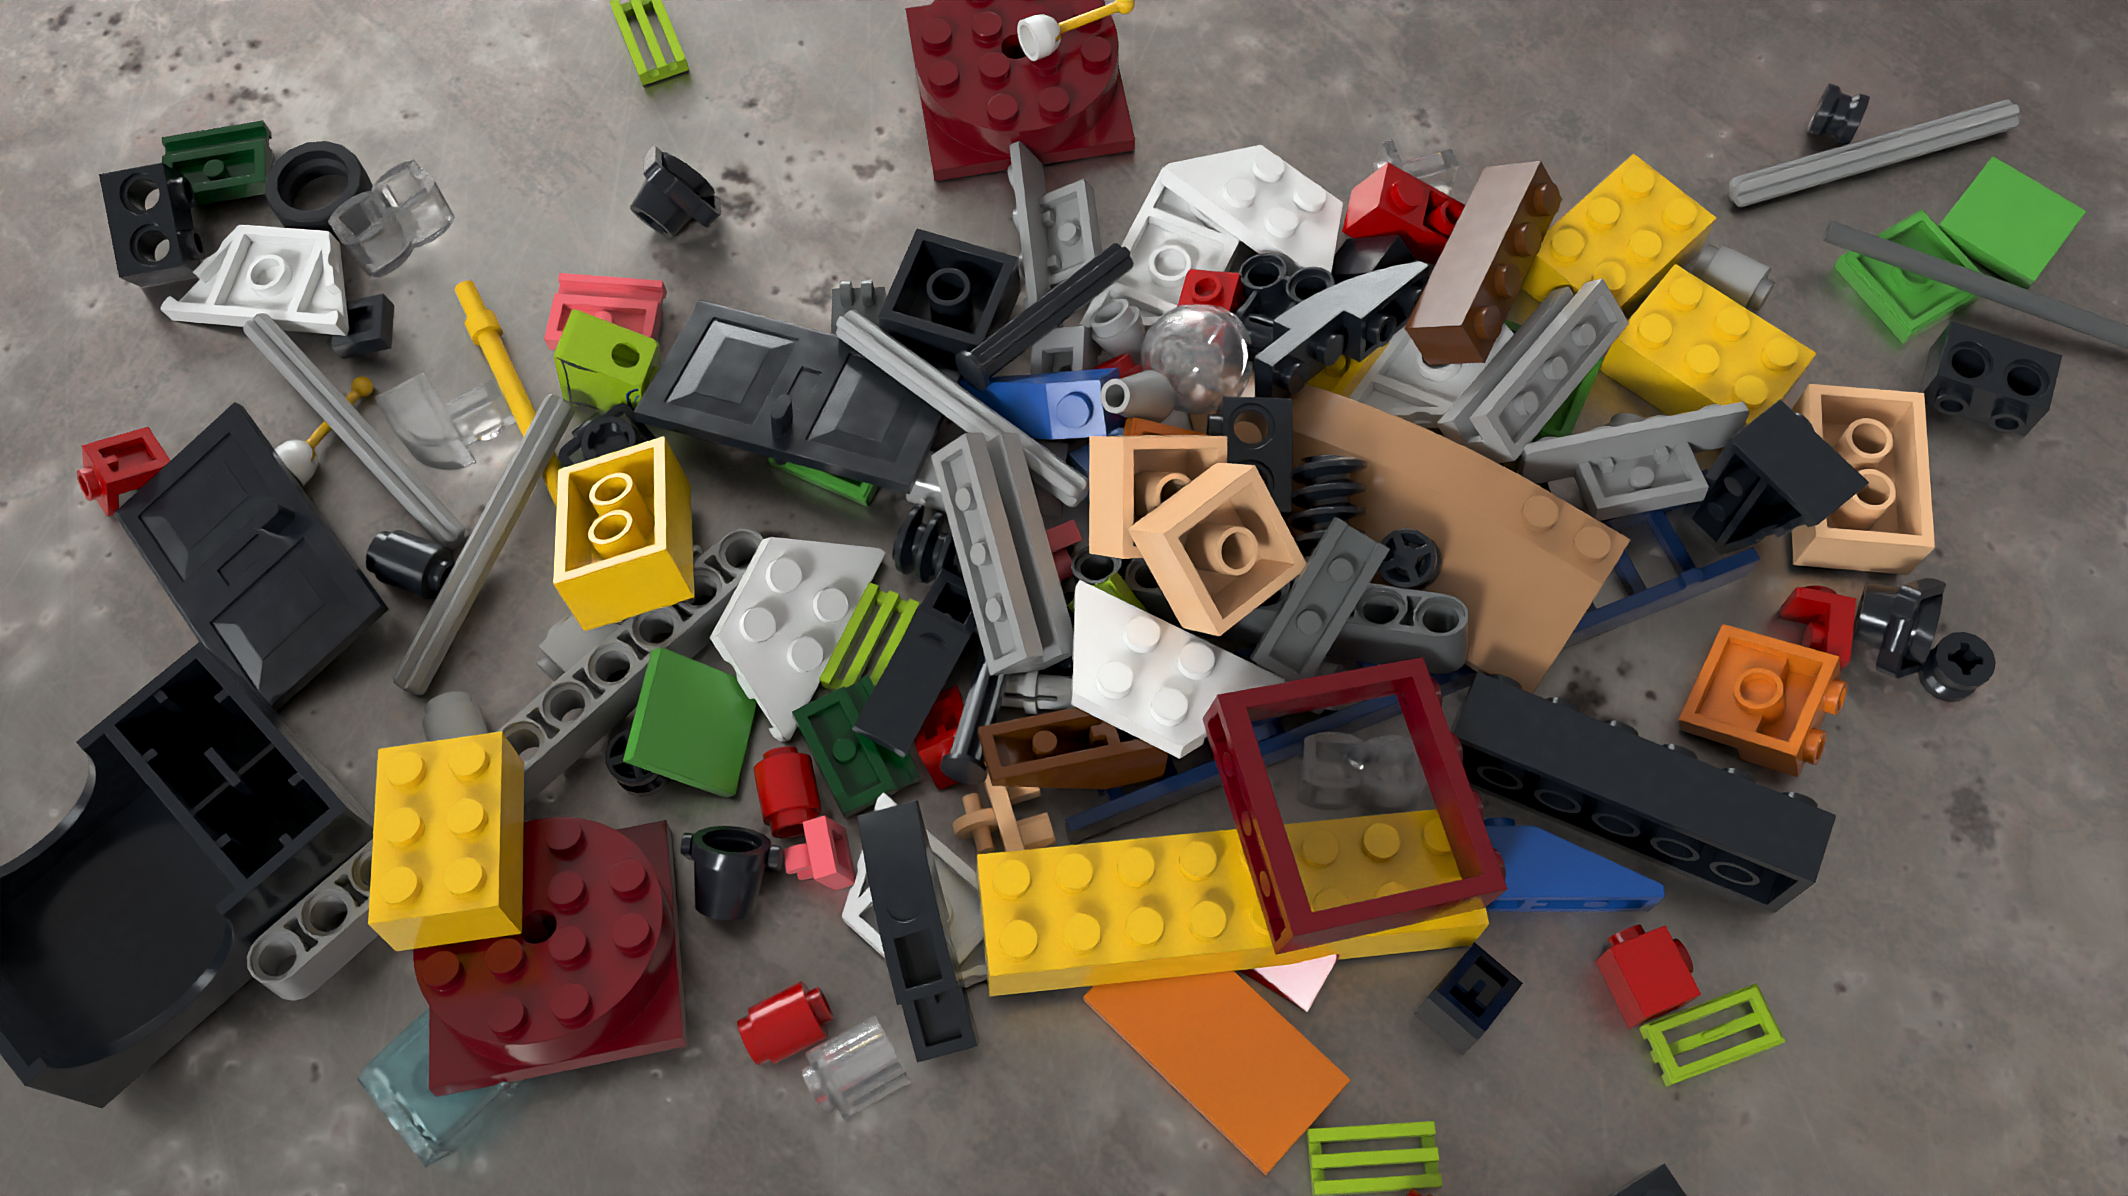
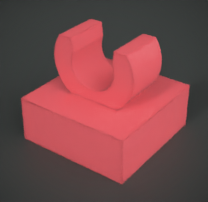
M1074 519L1046 530L1060 582L1073 576L1071 570L1072 560L1066 549L1076 546L1082 541Z
M825 815L803 822L807 843L794 845L782 850L787 874L797 873L799 880L814 878V880L835 891L854 885L856 875L846 828Z

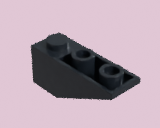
M941 568L852 728L853 731L905 758L976 627L964 579Z

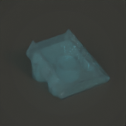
M429 1008L365 1066L357 1078V1081L425 1167L459 1151L514 1099L522 1081H500L498 1085L435 1097L429 1090Z

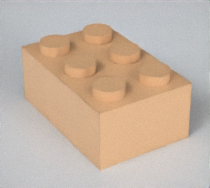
M1808 384L1791 410L1807 418L1812 424L1814 431L1856 469L1869 484L1820 524L1812 527H1807L1805 524L1792 530L1793 565L1909 575L1935 548L1924 393Z

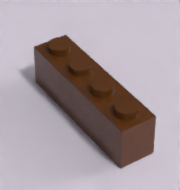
M1541 161L1484 167L1404 328L1428 365L1486 362L1562 201L1557 185L1553 183Z

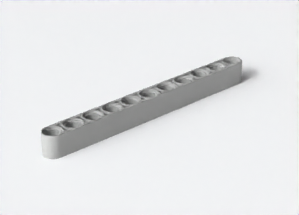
M741 528L725 534L693 562L694 598L678 602L672 606L661 607L629 617L497 731L504 733L518 755L528 748L538 747V752L534 757L523 761L524 806L637 707L652 650L663 647L692 659L711 642L710 636L747 569L735 567L742 561L752 560L763 540L759 533L751 529ZM714 596L712 601L705 605H693L701 597ZM672 633L662 643H650L653 637L658 634ZM620 670L628 671L621 680L606 682L608 677L614 672ZM577 708L584 709L582 714L575 720L562 721V718L569 711ZM373 839L260 935L251 945L247 955V968L251 976L282 999L295 1001L311 995L379 935L368 925ZM347 911L345 921L335 930L327 932L330 920L338 913ZM296 954L297 958L292 968L285 974L277 976L279 965L283 960Z

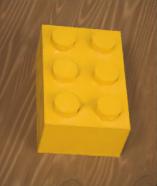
M1632 154L1548 229L1541 243V248L1538 254H1536L1521 288L1539 303H1542L1552 290L1569 287L1575 296L1586 282L1603 279L1626 319H1628L1636 312L1674 264L1683 268L1700 252L1717 217L1638 156Z
M1674 264L1628 320L1629 324L1610 346L1599 370L1668 416L1698 411L1703 407L1713 404L1723 406L1744 402L1749 410L1745 427L1778 400L1784 401L1817 353L1677 264Z
M665 436L558 470L553 584L584 631L617 623L629 617L661 607L672 606L678 602L694 598L691 484Z
M502 731L378 749L368 925L395 951L522 934L524 762Z

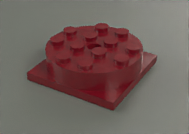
M934 0L929 5L905 8L934 181L1008 170V166L1012 165L1010 144L1021 141L1042 164L1135 150V137L1119 69L1118 34L1111 15L1062 33L1058 49L1049 56L1037 61H1031L1025 55L1018 38L1017 26L1020 20L1033 15L1045 14L1054 18L1057 23H1061L1105 6L1104 0Z
M550 817L523 822L522 934L413 949L416 979L424 998L429 1004V1090L435 1097L687 1046L672 836L667 820L617 830L596 821L573 817Z

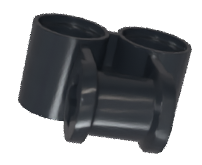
M1257 254L1247 259L1239 270L1246 302L1236 311L1232 318L1228 333L1230 349L1240 353L1247 350L1258 353L1262 352L1273 343V320L1314 294L1334 286L1335 282L1332 274L1321 267H1307L1289 277L1285 261L1275 254Z

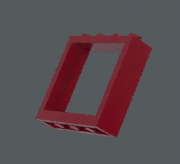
M1423 657L1218 694L1202 719L1275 955L1483 909L1508 889L1505 883L1506 870L1504 861L1497 849L1492 847L1483 823L1484 808L1481 798L1475 790L1471 789L1462 765L1463 750L1458 737L1450 732L1442 710L1443 700L1440 686L1433 677H1430ZM1396 695L1462 880L1312 912L1251 722Z

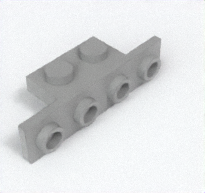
M1021 141L1010 144L1012 165L1008 166V177L1015 190L1017 208L1013 210V220L1021 240L1022 252L1018 254V264L1026 282L1027 298L1023 300V308L1026 310L1100 254L1102 247L1094 188L1085 179L1046 193L1043 164ZM1061 323V324H1060L1059 326H1057L1056 328H1062V327H1063V323Z
M1744 402L1723 406L1713 404L1703 407L1698 411L1672 416L1656 415L1641 422L1616 427L1600 426L1589 432L1559 438L1553 436L1544 437L1524 446L1517 474L1535 484L1574 477L1590 516L1598 521L1702 501L1706 496L1709 486L1693 453L1725 447L1729 439L1744 428L1749 410Z

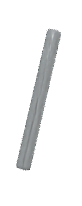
M2005 99L1736 176L1729 181L1730 191L1728 195L1731 202H1735L1738 207H1744L2016 128L2020 123L2019 114L2021 109L2018 104H2013L2011 100Z
M849 310L844 316L838 318L836 334L841 340L966 432L984 433L986 442L1000 433H1018L1031 479L1068 507H1076L1088 496V478L859 312Z
M256 314L252 320L245 323L243 330L248 338L438 544L455 550L467 539L468 532L458 519L268 314Z
M549 394L544 398L394 675L393 683L399 688L420 696L426 692L575 414V408L566 399L553 394Z

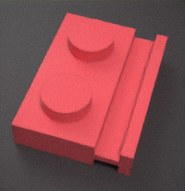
M559 273L558 281L560 286L558 293L554 294L544 337L549 350H556L572 309L590 314L657 341L663 315V298L666 299L667 290L663 281Z

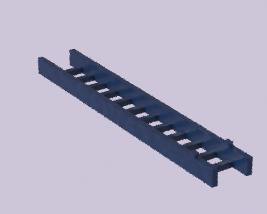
M1707 469L1702 470L1704 477H1706L1708 473ZM1687 504L1601 520V523L1617 532L1647 520L1676 570L1678 577L1647 589L1624 550L1614 566V570L1629 596L1600 608H1596L1592 601L1562 649L1749 575L1760 561V557L1754 547L1704 567L1696 568L1665 513ZM1255 644L1232 652V654L1238 657L1247 656L1249 662L1257 664L1250 659L1257 646ZM1357 661L1359 668H1366L1378 665L1373 663ZM1464 664L1458 670L1447 674H1429L1430 677H1433L1438 682L1442 697L1471 686L1477 671ZM1391 695L1364 700L1339 711L1338 709L1335 711L1324 709L1320 714L1321 718L1286 732L1280 719L1277 718L1275 720L1280 732L1258 742V746L1265 767H1268L1402 713L1397 696ZM1168 754L1162 781L1126 795L1123 794L1120 787L1096 789L1099 797L1106 794L1109 802L1065 819L1066 833L1070 843L1074 844L1222 785L1216 762L1212 760L1178 774Z

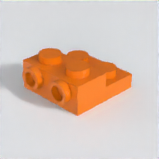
M1722 624L1678 719L1680 730L1738 748L1741 760L1799 778L1805 762L1812 765H1817L1827 739V732L1820 730L1826 713L1836 716L1840 713L1846 699L1848 682L1841 680L1839 656Z

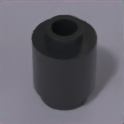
M403 530L380 532L372 540L366 554V568L369 572L375 574L379 582L427 600L438 596L455 565L453 552L450 548Z

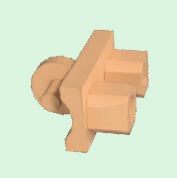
M989 773L984 784L991 808L983 809L978 793L968 794L962 798L966 814L957 818L952 823L955 837L957 839L973 838L978 854H987L995 850L991 833L996 830L999 831L1005 852L1057 847L1056 838L1047 812L1016 821L1011 806L1040 797V788L992 786Z

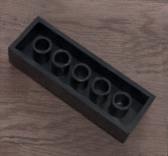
M1477 672L1450 732L1458 737L1463 750L1462 765L1471 788L1774 913L1816 883L1836 815L1818 808L1816 801L1810 797L1795 792H1777L1757 784V779L1743 770L1717 768L1698 760L1697 755L1685 747L1675 744H1657L1640 737L1633 727L1625 723L1613 720L1602 722L1580 713V709L1575 704L1557 697L1545 699L1522 690V686L1510 677L1500 674L1487 676Z

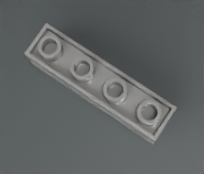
M1598 279L1586 282L1575 296L1569 287L1552 290L1437 422L1445 438L1465 446L1496 463L1515 461L1523 452L1524 446L1533 440L1629 324L1605 281Z
M965 433L931 455L989 674L993 676L1044 670L1072 656L1074 631L1018 433H1000L986 442L984 433Z

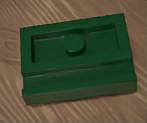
M264 120L162 137V144L165 147V155L162 156V162L184 175L190 181L194 190L196 205L265 194L266 177L273 166L272 150L269 147V139H272V134Z
M869 675L860 678V681L846 688L843 686L792 711V717L844 819L876 804L877 799L883 792L890 797L896 794L898 790L921 781V775L909 752L903 758L852 730L875 688Z

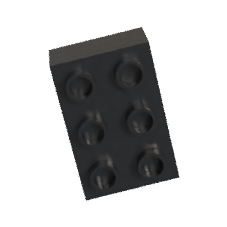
M200 642L76 742L86 753L89 762L87 781L77 802L64 819L42 840L18 857L0 866V1055L24 1086L103 1109L252 978L247 968V955L256 939L373 839L374 819L262 694Z

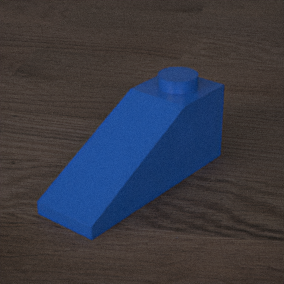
M1119 368L991 377L990 385L983 391L973 388L965 379L959 381V385L1031 438L1068 439L1107 436L1125 422L1123 416L1105 410L1100 398L1101 390L1107 381L1120 379Z
M1506 817L1487 818L1483 821L1492 847L1497 849L1504 861L1506 870L1505 883L1508 888L1486 906L1487 912L1650 911L1665 897L1663 884L1534 825H1515L1514 819Z

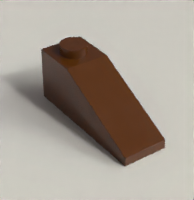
M1077 707L978 727V736L992 786L1110 789L1163 778L1169 754Z

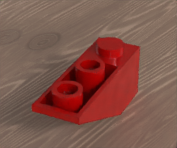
M1388 162L1352 189L1342 232L1352 238L1399 235L1417 261L1436 265L1465 204Z

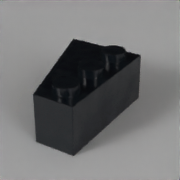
M1780 399L1729 439L1705 477L1709 488L1704 500L1688 503L1681 517L1722 555L1757 544L1765 537L1773 534L1777 537L1786 535L1795 527L1806 524L1807 527L1818 525L1869 484V482L1814 431L1812 424L1807 418L1792 411Z

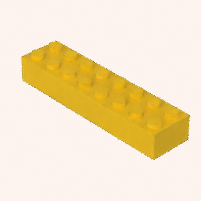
M1437 809L1284 824L1312 912L1462 880ZM1237 829L977 854V884L989 997L1283 966L1335 954L1340 955L1338 958L1340 960L1472 946L1489 925L1485 907L1466 913L1275 955Z

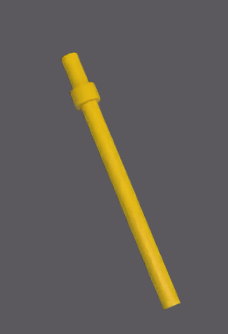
M462 281L455 286L454 291L467 316L464 322L472 342L477 346H481L524 437L536 412L501 340L503 330L495 313L486 308L473 281ZM554 452L541 476L557 508L558 470L562 469Z

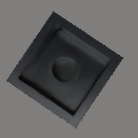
M917 228L878 315L880 328L920 357L957 366L955 356L960 351L966 350L970 352L1008 323L1021 292L1018 257Z

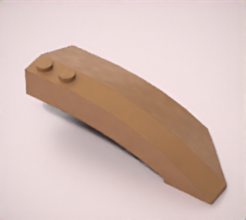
M1215 363L1186 404L1190 426H1193V430L1206 434L1208 414H1216L1223 396L1255 397V372ZM1305 384L1298 393L1290 395L1288 398L1293 399L1292 473L1296 467L1306 464L1301 462L1302 458L1310 456L1339 455L1367 461L1366 469L1350 473L1351 480L1366 484L1367 489L1365 492L1349 496L1350 503L1366 508L1365 515L1349 519V526L1365 531L1366 536L1378 543H1381L1384 537L1391 532L1404 528L1418 530L1432 539L1441 550L1443 560L1441 573L1433 584L1420 591L1447 594L1458 598L1465 604L1468 610V658L1465 665L1487 676L1500 674L1510 677L1522 686V690L1534 694L1605 583L1630 539L1527 478L1417 424L1315 386ZM1244 421L1234 425L1235 434L1241 441L1248 444L1262 441L1261 432L1253 423ZM1292 479V493L1306 487ZM1292 503V513L1285 520L1288 528L1293 530L1296 536L1305 534V532L1291 526V517L1306 509ZM1425 556L1419 558V562H1418V564H1417V566H1416V569H1417V567H1418L1419 564H1420V559L1425 558ZM1378 570L1370 581L1372 584L1396 587L1384 580Z

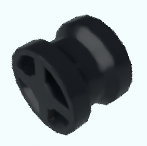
M1828 83L1813 113L1807 133L1816 136L1827 133L1835 136L1839 144H1850L1865 114L1870 96L1861 93L1850 96L1842 93L1839 86Z
M1404 528L1391 532L1382 540L1381 544L1390 549L1378 568L1384 580L1396 587L1413 590H1423L1436 581L1441 573L1443 560L1441 550L1432 539L1418 530ZM1425 556V558L1420 559V564H1419V566H1418L1417 569H1416V566H1417V564H1418V562H1419V558Z
M1955 632L1942 638L1935 648L1930 650L1926 661L1918 672V676L1924 689L1936 699L1946 702H1958L1969 697L1978 687L1990 679L1995 671L1996 661L1993 651L1984 640L1967 632ZM1954 658H1957L1960 662H1962L1963 665L1967 668V670H1962V668H1960L1954 662Z
M627 728L616 734L609 742L605 752L606 766L619 785L629 794L639 797L651 796L661 791L668 784L670 778L648 770L644 771L642 768L623 762L631 728Z

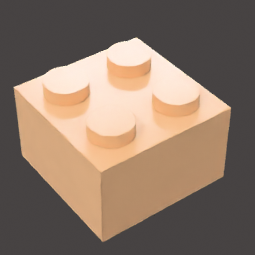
M1090 436L1089 553L1121 559L1143 558L1128 528L1214 464L1227 463V436Z
M1216 463L1128 528L1131 537L1182 628L1221 636L1298 576L1306 565L1304 557L1255 465Z

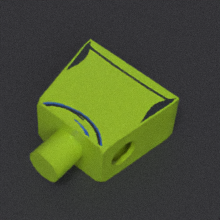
M572 309L553 355L562 397L572 405L607 412L615 405L621 403L627 404L634 411L661 366L659 343L653 338Z

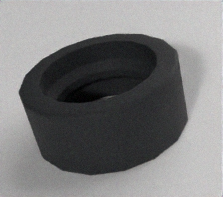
M329 141L306 142L294 147L274 162L266 177V198L284 228L329 231L339 241L353 235L367 222L374 209L375 189L357 156L340 144ZM338 174L348 177V184L344 192L332 204L318 210L308 211L298 210L293 207L294 200L299 191L310 181L324 175Z

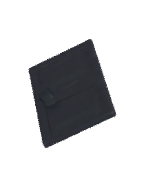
M703 300L697 301L694 311L634 410L635 421L771 457L774 458V462L777 465H785L787 462L909 495L945 418V415L835 334ZM921 357L958 385L959 381L964 379L957 366Z
M236 402L229 406L114 512V516L197 640L258 690L276 711L389 610L244 406Z

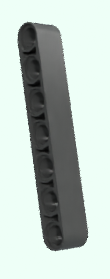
M1089 546L1076 553L1071 564L1075 586L1079 580L1091 586L1099 581L1102 583L1109 575L1117 571L1149 614L1193 635L1255 645L1259 643L1298 578L1296 576L1221 636L1182 628L1144 558L1121 559L1090 554ZM1369 583L1326 656L1380 665L1423 657L1429 673L1447 674L1462 667L1468 658V610L1462 601L1447 594Z

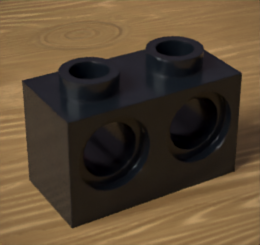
M163 162L99 174L119 278L139 287H147L197 277L193 271L201 264L200 259L205 258L206 252L203 238L193 225L191 208L195 207L196 199L190 181ZM159 189L158 202L155 206L146 210L145 200L153 190ZM168 239L169 251L163 259L156 261L155 250L162 241Z
M1951 321L1930 347L1918 393H1924L1926 405L1935 407L1944 414L1960 415L1988 424L2000 432L2026 436L2050 410L2062 355Z
M1223 396L1216 414H1208L1206 435L1227 436V463L1256 466L1285 521L1292 513L1293 399ZM1244 421L1253 423L1260 430L1262 441L1255 444L1241 441L1235 434L1234 425Z

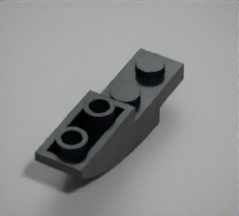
M1418 261L1391 266L1351 278L1314 294L1274 319L1273 343L1254 357L1255 397L1288 398L1290 395L1298 393L1310 379L1325 367L1334 364L1340 355L1343 354L1360 363L1378 347L1385 346L1392 336L1407 324L1427 284L1429 265Z
M918 799L857 816L865 867L886 964L897 1005H902L917 1063L977 1047L980 1040L947 920L950 917Z

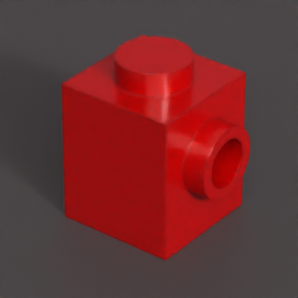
M1638 924L1612 935L1607 939L1611 947L1595 961L1629 1029L1680 1009L1702 995L1691 975L1693 963L1686 947L1679 939H1672L1666 925L1645 933L1642 925Z

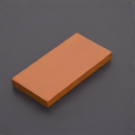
M1234 971L1094 985L1083 996V1000L1265 1176L1351 1081Z

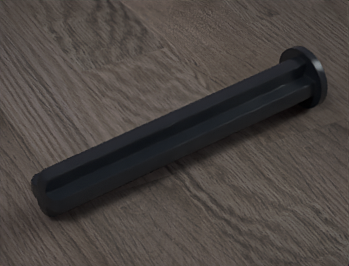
M1113 243L970 352L966 350L960 351L955 356V362L963 378L973 388L979 391L985 390L990 385V378L1132 270L1134 262L1130 257L1131 252L1126 246L1121 247L1119 244Z
M983 648L980 652L951 752L943 756L940 763V769L947 777L965 784H979L987 778L988 769L984 764L985 758L978 736V727L996 723L1010 674L990 676Z

